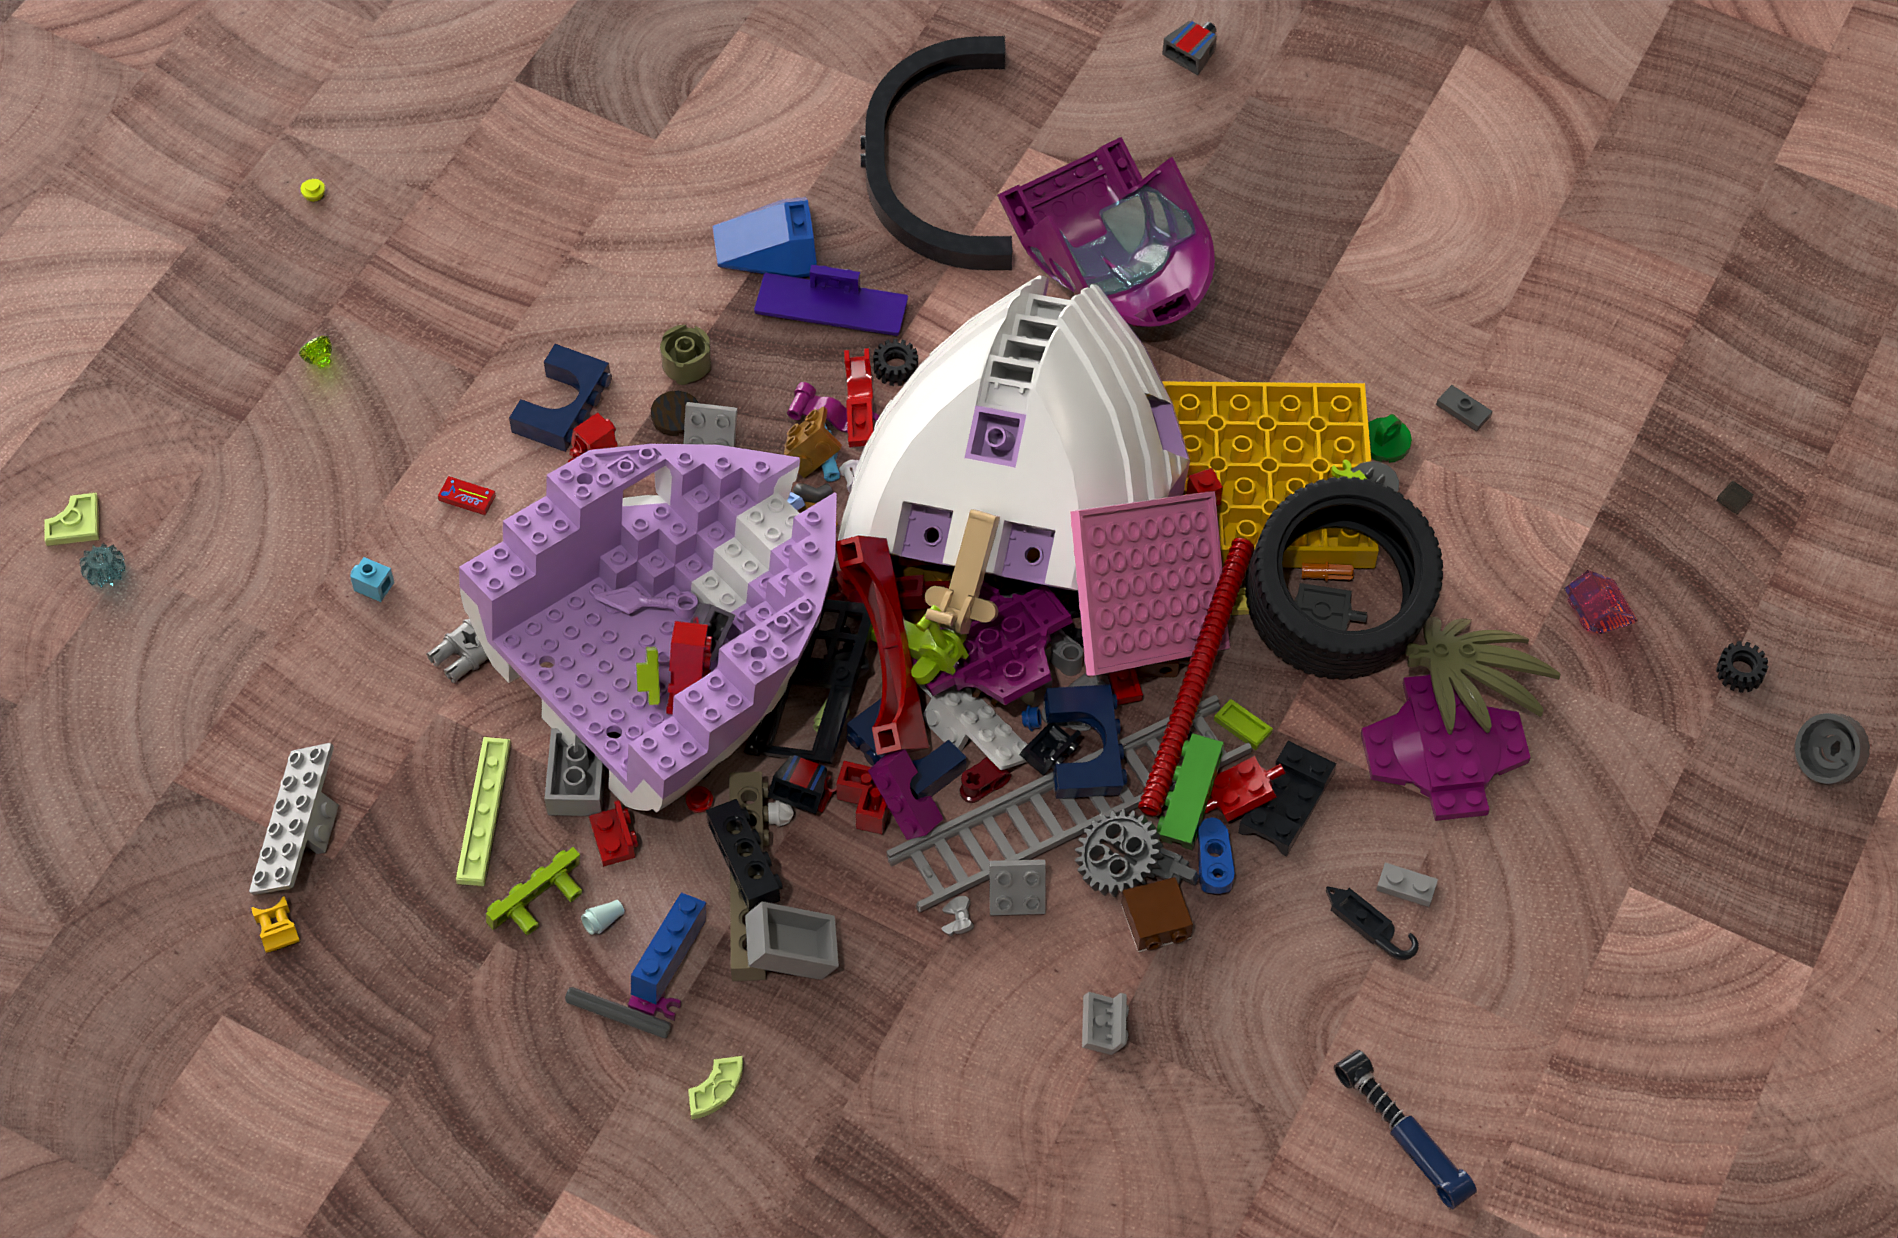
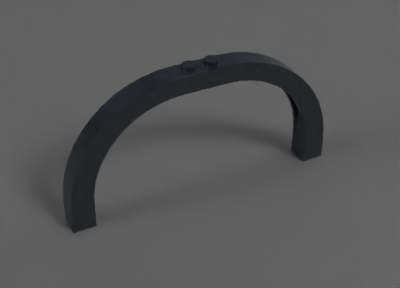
M974 36L951 39L925 47L900 61L885 75L876 87L866 113L865 135H861V150H865V153H861V168H866V186L869 200L880 222L891 235L912 251L930 260L956 268L1012 270V236H970L957 234L932 226L911 213L898 200L887 179L885 171V131L888 120L897 104L920 84L951 72L1005 69V36Z

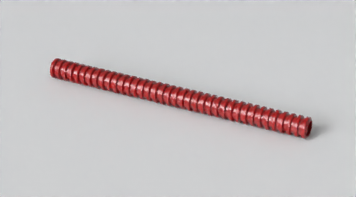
M1235 538L1232 540V546L1229 548L1227 559L1224 562L1222 573L1219 576V581L1214 591L1215 594L1212 596L1210 608L1207 610L1205 622L1202 624L1200 636L1197 638L1195 650L1192 652L1190 664L1187 666L1185 678L1182 680L1180 692L1177 694V700H1175L1174 707L1172 708V714L1169 717L1170 721L1167 722V728L1164 731V736H1162V743L1159 745L1160 750L1156 753L1157 757L1154 759V765L1151 767L1152 772L1149 773V779L1146 781V787L1143 790L1144 794L1141 795V801L1138 804V808L1147 815L1158 816L1162 812L1161 808L1164 806V800L1167 798L1166 793L1169 792V786L1172 784V778L1180 761L1184 742L1190 733V727L1193 724L1192 720L1195 718V713L1198 710L1197 706L1200 704L1205 684H1207L1210 670L1213 667L1212 663L1215 662V656L1218 653L1217 649L1220 647V642L1223 639L1222 635L1225 633L1227 621L1230 619L1232 607L1235 605L1237 593L1240 591L1242 580L1250 562L1249 559H1251L1252 552L1254 551V545L1247 539Z

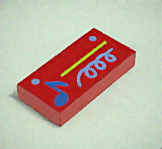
M450 476L447 477L438 494V500L482 515H486L496 497L494 490Z

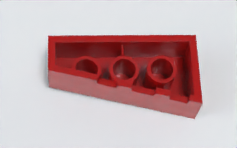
M597 412L574 428L571 440L573 448L569 452L572 458L568 462L589 450L618 447L614 424L608 418L604 419Z

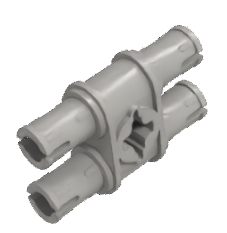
M470 619L463 620V624L450 634H445L443 642L426 653L430 662L436 667L453 653L460 656L457 661L444 669L445 675L449 680L451 679L452 683H456L457 680L470 670H478L479 665L488 659Z

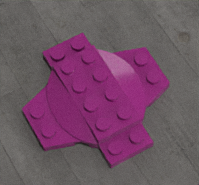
M983 581L978 598L995 603L998 608V616L992 622H980L972 619L969 634H967V638L963 643L969 656L966 659L960 657L953 666L956 670L953 675L940 670L931 682L924 684L931 695L934 696L953 685L958 691L964 687H976L1006 705L1051 681L1045 649L1047 644L1051 642L1050 634L1071 624L1072 618L1046 585H1041L1024 595L1013 594L1012 598H1005L1000 595L998 589ZM911 657L912 666H914L918 660Z
M1431 675L1404 677L1402 684L1407 702L1400 708L1399 712L1361 729V738L1371 780L1404 786L1406 783L1416 785L1421 789V794L1429 797L1435 821L1487 816L1489 814V806L1485 789L1488 787L1493 776L1496 774L1500 776L1526 765L1531 758L1519 712L1486 706L1491 720L1490 732L1486 733L1453 688L1456 707L1453 732L1449 735L1435 698Z

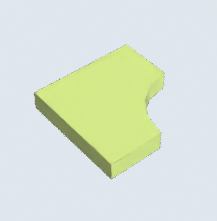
M97 493L70 496L69 504L63 512L55 517L45 519L46 546L99 540Z

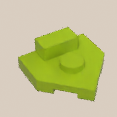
M655 646L646 647L645 662L636 663L637 691L647 692L649 705H659L658 650Z

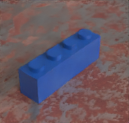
M682 892L680 893L631 974V995L657 1004L706 922L705 901Z

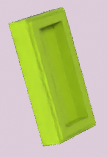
M1232 699L1214 716L1216 723L1244 743L1249 742L1254 750H1257L1273 731L1272 727Z

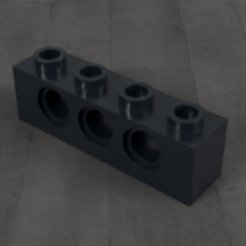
M736 798L706 810L707 824L748 911L750 912L761 902L772 904L779 902L780 890L783 889L779 875L777 873L773 875L770 869L772 862L767 851L762 852L759 846L761 839L757 830H751L749 825L751 819L746 807L741 808ZM733 830L740 831L738 834H731L730 832ZM745 852L751 853V855L746 857L741 856L740 854ZM753 875H761V876H762V877L759 878V879H752V878H750V877H752Z

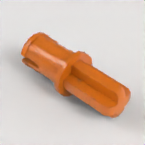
M1326 561V564L1302 563V579H1325V582H1328V579H1353L1354 568L1350 564H1328V561Z

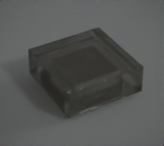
M1732 480L1718 495L1716 501L1738 515L1752 500L1754 494Z

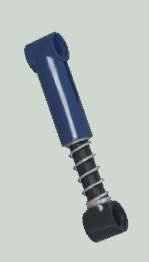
M1356 1049L1334 1065V1072L1339 1081L1349 1089L1355 1088L1359 1090L1361 1095H1365L1367 1103H1372L1374 1111L1380 1112L1382 1120L1390 1124L1391 1136L1435 1186L1439 1198L1448 1208H1456L1477 1192L1472 1178L1464 1170L1458 1169L1413 1116H1405L1402 1113L1403 1110H1399L1395 1105L1396 1101H1392L1387 1096L1388 1092L1385 1093L1381 1089V1083H1376L1375 1076L1372 1074L1374 1072L1373 1065L1361 1050Z

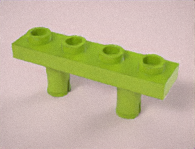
M574 847L567 852L562 850L553 858V862L546 868L542 866L534 871L529 881L525 884L519 883L510 890L508 897L502 901L496 900L488 907V912L486 913V923L490 928L494 930L506 920L512 918L526 935L533 933L538 928L539 923L525 909V906L552 885H556L570 902L577 899L581 895L582 889L573 881L568 873L580 864V854Z

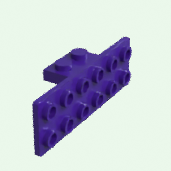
M811 265L810 280L765 273L754 312L755 314L899 336L908 302V295L861 288L860 272Z

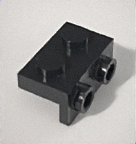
M1048 723L1019 755L1044 776L1051 768L1054 770L1056 764L1064 762L1065 758L1063 756L1065 754L1070 756L1079 746L1077 739L1081 732L1077 729L1070 736L1056 723Z

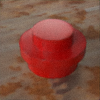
M703 786L692 788L686 796L687 807L696 813L705 812L713 804L712 793Z

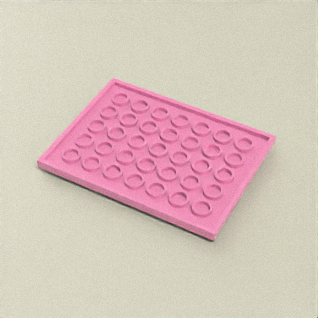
M1215 491L1070 511L1086 675H1100L1192 656L1197 638L1200 636L1202 624L1205 622L1207 610L1210 608L1212 596L1215 594L1214 591L1217 587L1219 576L1222 573ZM1228 624L1224 635H1222L1223 639L1220 642V647L1217 650L1230 648Z

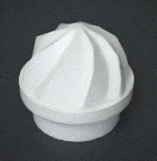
M777 800L776 802L768 803L769 824H777V827L788 824L794 814L792 807Z

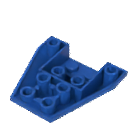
M806 197L782 199L713 226L718 267L799 278L810 276L811 265H817L809 203Z

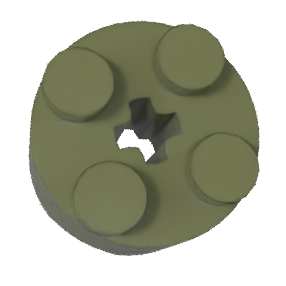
M677 325L664 333L660 344L661 363L663 371L669 378L675 380L679 385H686L689 382L701 379L710 372V340L705 331L696 326L688 328L686 325Z

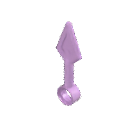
M634 585L594 595L595 600L627 614L634 612L642 606L674 609L677 616L690 618L693 617L698 606L697 597L691 592H680L675 598L669 599L644 596ZM683 601H688L693 606L684 609L679 604Z

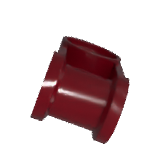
M985 757L981 762L963 772L960 796L966 802L976 803L993 791L1005 786L1011 779L1012 774L1008 769L1000 770L988 757Z

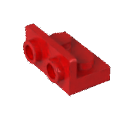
M620 800L614 801L615 809L589 815V821L603 867L635 858L634 847H638L635 832H629L627 824H631L628 809H622Z

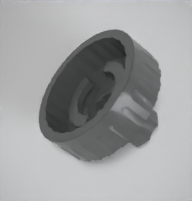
M1824 713L1810 718L1800 728L1795 741V755L1802 771L1814 781L1825 784L1849 782L1856 778L1867 765L1870 755L1869 738L1865 729L1858 721L1845 714ZM1821 747L1823 748V753H1824L1825 757H1826L1827 759H1829L1830 761H1833V762H1829V761H1827V760L1823 757L1822 752H1821Z

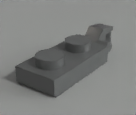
M1142 845L1137 846L1133 852L1138 851ZM1164 848L1157 849L1163 854V857L1155 859L1160 865V868L1151 869L1155 877L1163 880L1176 877L1178 885L1181 880L1196 885L1200 875L1197 874L1196 870L1188 867L1189 861L1185 860L1181 855ZM1125 854L1124 858L1132 865L1137 864V862L1131 860Z

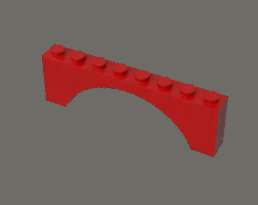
M857 535L836 541L835 547L839 567L851 580L866 607L879 649L882 670V699L877 720L872 727L877 755H886L903 749L907 753L928 749L929 745L917 686L911 674L913 666L887 538Z

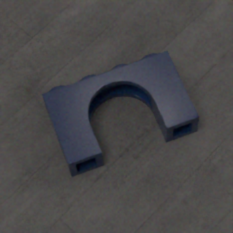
M554 344L544 360L546 377L574 387L579 392L577 398L569 405L557 409L545 408L520 399L510 415L509 421L512 433L566 452L571 444L573 429L589 419L590 411L593 406L596 407L598 405L604 388L609 387L612 374H610L608 362Z
M1111 684L1047 688L1044 695L1047 723L1082 722L1088 724L1097 731L1103 743V752L1091 761L1055 765L1053 780L1056 799L1120 795L1123 786L1127 785L1126 769L1121 768L1124 749L1122 744H1118L1117 735H1120L1121 728L1120 720L1115 719L1114 710H1117V696L1112 694Z
M882 698L847 723L846 737L853 748H859L864 753L867 762L872 766L885 756L877 755L872 727L880 711ZM947 740L926 757L911 760L918 771L910 782L912 795L915 799L934 796L966 770L967 757L950 740Z

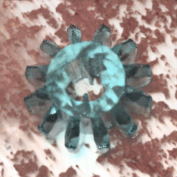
M104 542L98 548L92 545L91 551H84V558H81L79 563L81 574L88 580V583L91 586L98 583V586L101 588L105 583L113 586V580H121V573L126 571L123 554L117 550L114 544L107 547Z

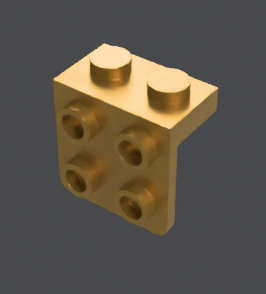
M824 406L819 410H812L806 416L804 422L800 425H793L787 432L788 437L784 445V455L800 458L798 473L803 478L831 458L842 447V444L825 428L828 410Z

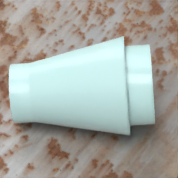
M614 900L607 904L586 909L585 914L581 916V920L589 934H600L617 918L624 915L625 911L622 904L618 900Z

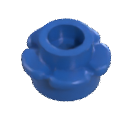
M1028 705L1026 711H1022L1023 726L1028 727L1030 731H1034L1035 728H1041L1042 721L1039 707Z

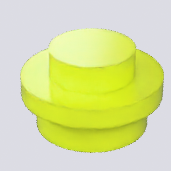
M309 179L301 185V194L308 201H318L325 193V185L321 180Z

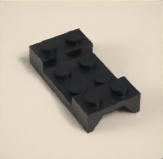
M1287 741L1276 760L1275 766L1281 764L1285 771V775L1271 781L1276 798L1246 812L1240 821L1238 833L1241 835L1255 833L1274 842L1281 854L1286 857L1331 781L1337 764L1291 741Z

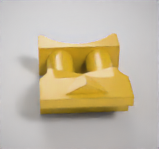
M284 896L272 908H251L256 924L260 923L261 925L260 937L266 953L300 942L294 923L288 919L287 913L290 910ZM276 917L278 923L272 924L271 919Z

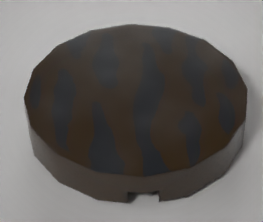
M679 390L661 394L653 401L650 408L654 427L661 433L670 436H679V433H684L687 402L698 403L697 399L691 394Z

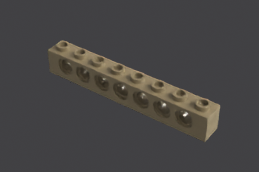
M762 772L729 773L730 801L737 798L740 807H746L751 819L749 824L755 825L751 830H757L761 839L759 846L762 852H764V846H769V829L764 830V822H769L768 806H763V798H768V782H763ZM754 801L752 804H745L744 802ZM733 830V831H731L730 833H731V834H738V833H740V831H738V830ZM745 852L740 855L746 857L751 855V853ZM730 873L732 981L766 980V970L748 967V955L745 950L747 948L745 915L749 911ZM754 875V876H752V877H750V878H752V879H759V878H761L762 876H761V875Z

